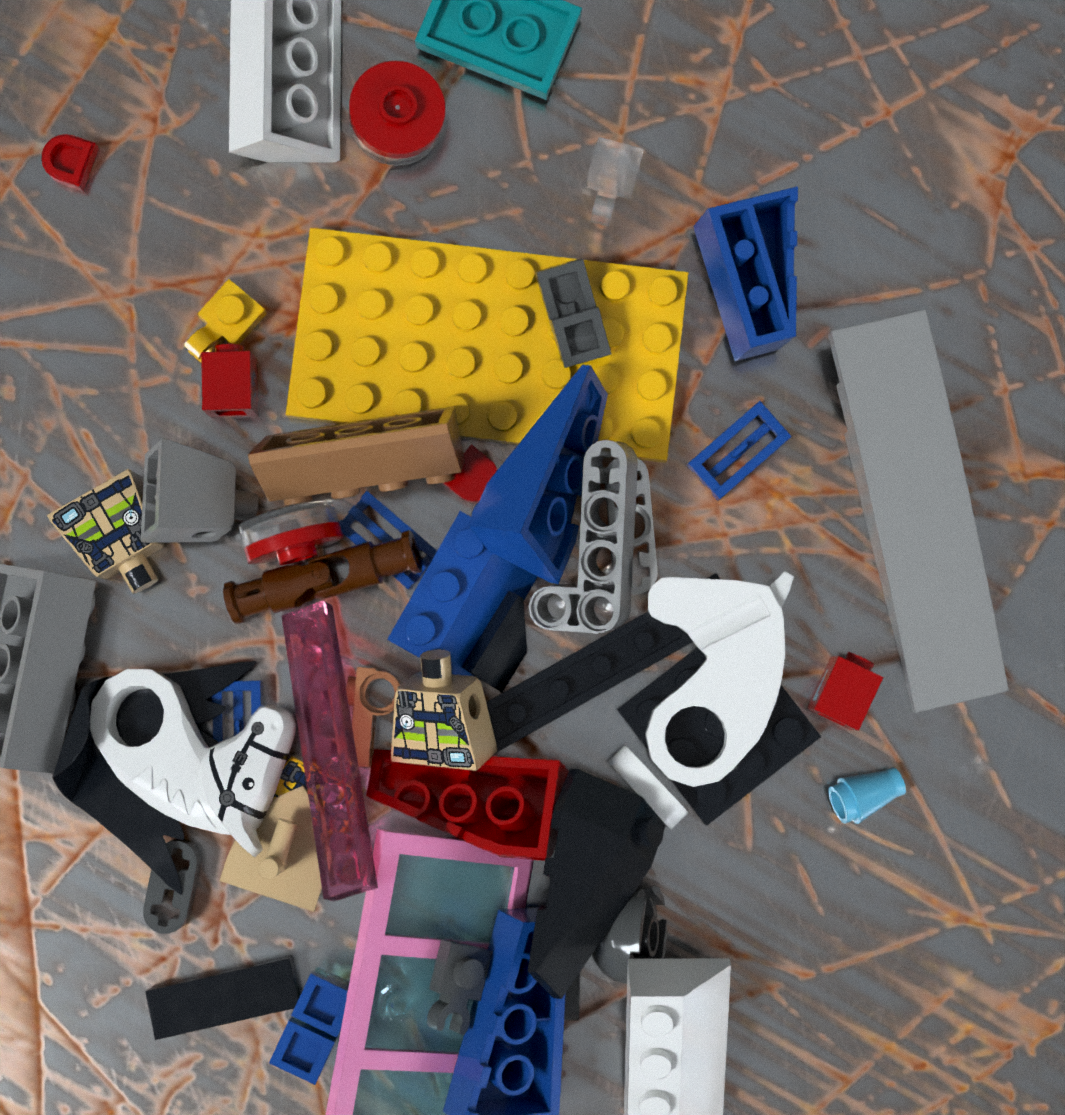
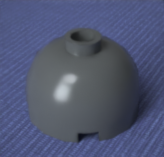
M639 885L592 954V958L602 974L613 981L627 984L628 959H664L667 920H657L656 905H665L664 897L659 887Z

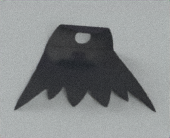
M256 661L163 673V675L181 687L195 723L200 724L217 717L226 710L225 706L209 702L207 699L244 675L256 664ZM113 676L94 680L81 689L52 776L53 781L64 797L97 820L147 864L169 887L182 895L179 876L163 835L183 840L185 837L179 821L153 808L126 787L116 777L96 746L90 731L91 704L105 681ZM140 689L129 694L122 701L116 714V727L119 736L131 747L141 746L150 742L158 734L163 723L164 709L160 698L153 690ZM199 730L209 748L219 743L211 736Z

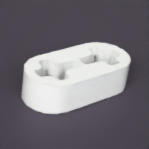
M626 745L607 761L626 783L646 800L670 829L674 828L688 814V811Z

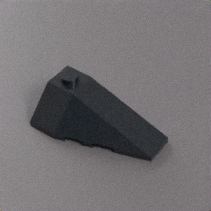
M569 769L553 810L550 828L558 830L554 858H545L543 875L550 877L547 904L537 909L528 965V973L556 999L563 998L650 870L658 846L663 840L666 826L642 796L579 769Z

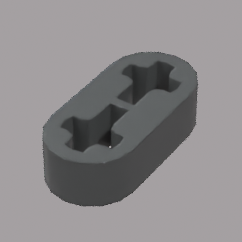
M174 839L166 843L171 855L175 854L177 848L182 850V858L189 860V867H185L178 872L182 895L174 890L172 907L180 909V915L172 917L168 923L163 922V913L156 911V905L164 903L168 897L169 890L173 889L151 869L143 907V917L146 924L153 931L160 934H170L185 925L192 913L201 868V854L194 843L186 839Z

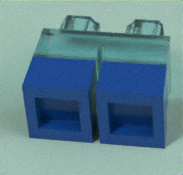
M316 967L315 971L310 973L291 1014L292 1017L289 1019L270 1059V1064L314 1085L316 1084L341 1032L349 981L320 967Z

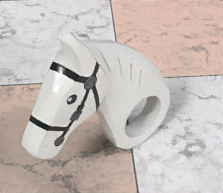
M126 669L106 680L91 704L90 731L96 746L116 777L147 804L188 826L231 835L242 848L254 857L263 850L256 829L262 823L274 798L295 737L297 725L293 715L282 707L271 704L262 705L253 713L246 727L241 732L209 748L194 721L181 687L162 673L152 669ZM140 689H151L161 700L164 709L163 723L158 734L150 742L141 746L131 747L119 736L116 727V714L122 701L129 694Z

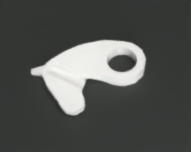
M784 571L769 586L739 580L682 577L661 578L651 586L648 593V611L651 617L664 624L678 626L688 634L706 657L703 664L689 679L652 710L645 736L650 759L667 778L692 787L719 782L738 765L759 741L773 711L782 681L785 660V631L782 606L794 578L791 574ZM691 706L704 707L712 711L721 721L725 733L724 744L718 756L709 764L699 767L684 766L675 761L668 752L665 743L666 727L671 717L681 709Z

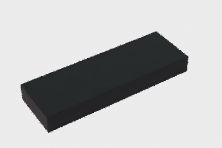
M292 956L157 986L145 991L155 1040L294 1009L300 997Z

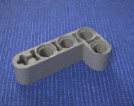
M612 440L597 441L585 453L583 461L578 584L546 586L533 594L529 603V613L533 622L540 628L553 631L598 634L619 628L629 618L631 610L638 462L634 450L626 443ZM611 456L619 458V468H612L610 470L607 467H603V458ZM600 483L620 484L619 491L600 490ZM607 498L613 500L618 507V517L610 526L602 522L599 516L600 505ZM604 547L611 550L616 559L615 568L610 574L603 573L597 566V555ZM552 594L559 595L565 603V613L560 620L554 618L548 611L547 604ZM599 597L608 599L613 606V616L608 623L599 620L595 614L594 606Z

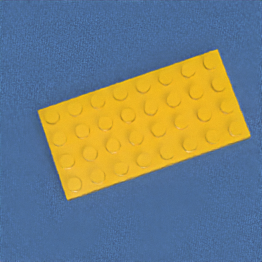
M310 228L285 415L287 418L344 424L455 406L461 439L518 445L582 365H591L608 394L598 441L612 440L623 442L634 450L637 458L640 460L666 463L689 272L584 260L595 304L600 310L611 355L564 368L535 272L577 259Z

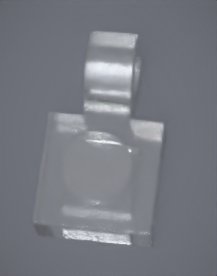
M598 137L585 185L586 188L598 191L590 222L609 227L617 196L631 199L644 149Z

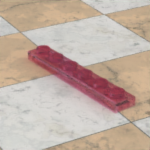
M322 600L281 617L323 899L338 901L378 888L333 605Z

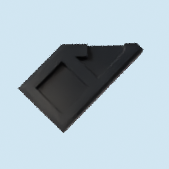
M511 591L507 592L462 666L464 670L503 693L527 653L522 597Z

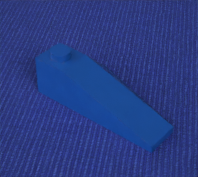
M582 365L488 481L480 501L473 509L469 527L489 552L554 584H559L576 543L579 526L571 522L577 497H582L583 461L586 451L592 444L598 441L608 396L591 365Z

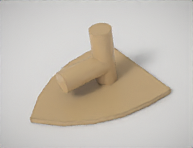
M303 785L272 800L262 823L256 829L263 848L256 857L248 853L235 840L227 856L220 881L314 912L323 887L327 866L326 836L319 812Z

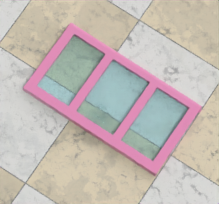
M377 829L325 1115H446L443 1112L464 1035L449 1030L452 1014H449L446 1018L443 1031L427 1026L429 1009L440 997V994L430 990L429 986L441 939L488 949L498 910L526 908L534 860L499 857L458 838ZM468 999L466 1007L469 1013L473 1004L472 999Z

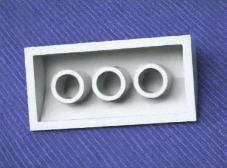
M231 0L229 153L264 162L340 161L341 0Z
M730 958L628 959L624 1115H723L731 975Z

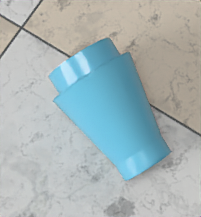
M895 767L884 771L838 778L837 784L829 787L828 793L833 810L839 820L844 824L851 821L859 824L895 798L904 795L906 787L900 772Z

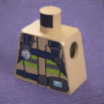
M127 469L47 515L53 526L96 577L109 579L121 573L132 594L138 593L158 581L146 557L162 549L165 544L141 542L143 481L139 474Z
M437 649L423 652L420 655L422 672L412 675L398 686L395 692L391 760L392 762L477 771L497 752V744L481 681L475 676L452 674L449 651Z

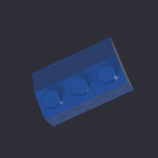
M459 511L387 640L419 658L423 652L429 650H447L450 652L452 674L474 676L464 670L462 666L507 592L511 591L523 598L524 602L538 576L489 552L469 527L472 517Z

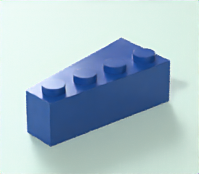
M540 907L498 910L488 950L493 951L481 1001L473 1000L469 1028L463 1036L443 1112L446 1115H559L565 995L562 999L553 998L528 973L537 909Z

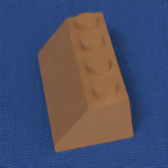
M455 406L267 435L248 453L250 466L268 501L283 500L285 506L305 504L313 500L312 495L330 492L333 499L352 497L360 493V488L378 485L379 491H394L407 487V481L426 478L427 484L445 483L454 480L455 473L462 472L465 464Z

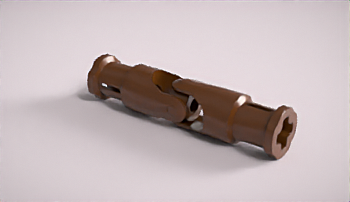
M408 530L402 532L401 538L377 545L369 541L316 557L308 561L307 565H285L264 571L261 578L236 584L234 581L224 583L223 596L232 621L235 624L244 623L246 617L269 610L279 613L300 607L314 598L326 599L382 584L385 577L406 571H411L413 574L421 573L422 561L414 535ZM349 562L348 576L339 584V576L334 571L331 563Z

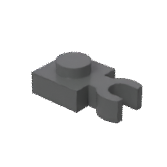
M441 939L429 989L439 993L440 997L429 1009L427 1026L443 1031L446 1018L449 1014H452L449 1030L465 1035L470 1024V1013L466 1008L468 999L481 1001L493 951L479 946Z

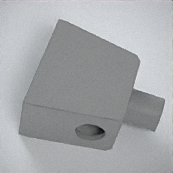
M162 438L145 454L141 542L217 541L232 530L234 519L249 522L254 520L258 511V496L256 493L235 490L236 467L231 461Z

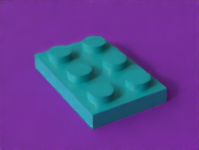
M432 0L416 36L415 47L547 100L582 16V8L564 0Z

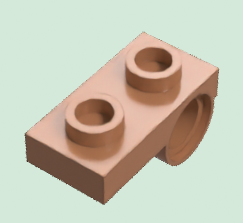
M357 667L356 677L348 676L346 705L353 706L352 725H344L341 751L342 754L349 755V766H372L377 716L388 715L394 712L395 694L393 701L388 706L380 708L371 702L369 689L376 680L385 679L392 684L394 692H396L397 687L402 684V681L390 672H384L378 668Z

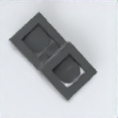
M580 258L536 271L535 275L564 368L611 355L600 310L595 304L584 260Z

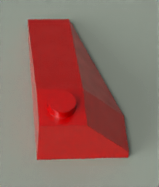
M374 749L366 797L496 856L545 861V858L552 856L556 847L558 830L550 828L552 815L569 771L560 760L492 756L477 771L392 762L391 750Z

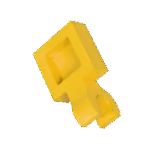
M228 279L197 313L206 325L197 330L186 341L184 347L188 349V353L201 363V352H215V346L222 344L224 340L229 344L240 345L267 313L261 305Z

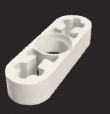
M615 458L607 468L610 470L612 468H619V458ZM637 458V474H639L640 480L637 481L636 498L642 496L643 505L636 503L635 513L642 517L645 529L640 537L634 539V548L647 544L648 553L638 552L637 555L639 567L647 568L649 575L641 579L639 587H632V596L641 595L650 590L651 586L655 584L658 575L649 473L646 465L639 458ZM605 484V490L619 491L620 484ZM607 498L608 525L610 526L618 517V507L614 506L613 500ZM611 551L613 571L616 565V559L613 552Z

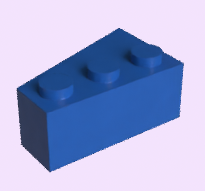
M798 186L708 208L693 226L734 361L779 350L796 337L797 276H794V248L797 247L795 203L798 201Z

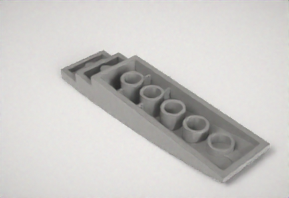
M921 310L831 331L828 334L839 378V383L836 387L847 427V432L844 436L913 713H918L1008 692L1002 651L975 517L927 311Z

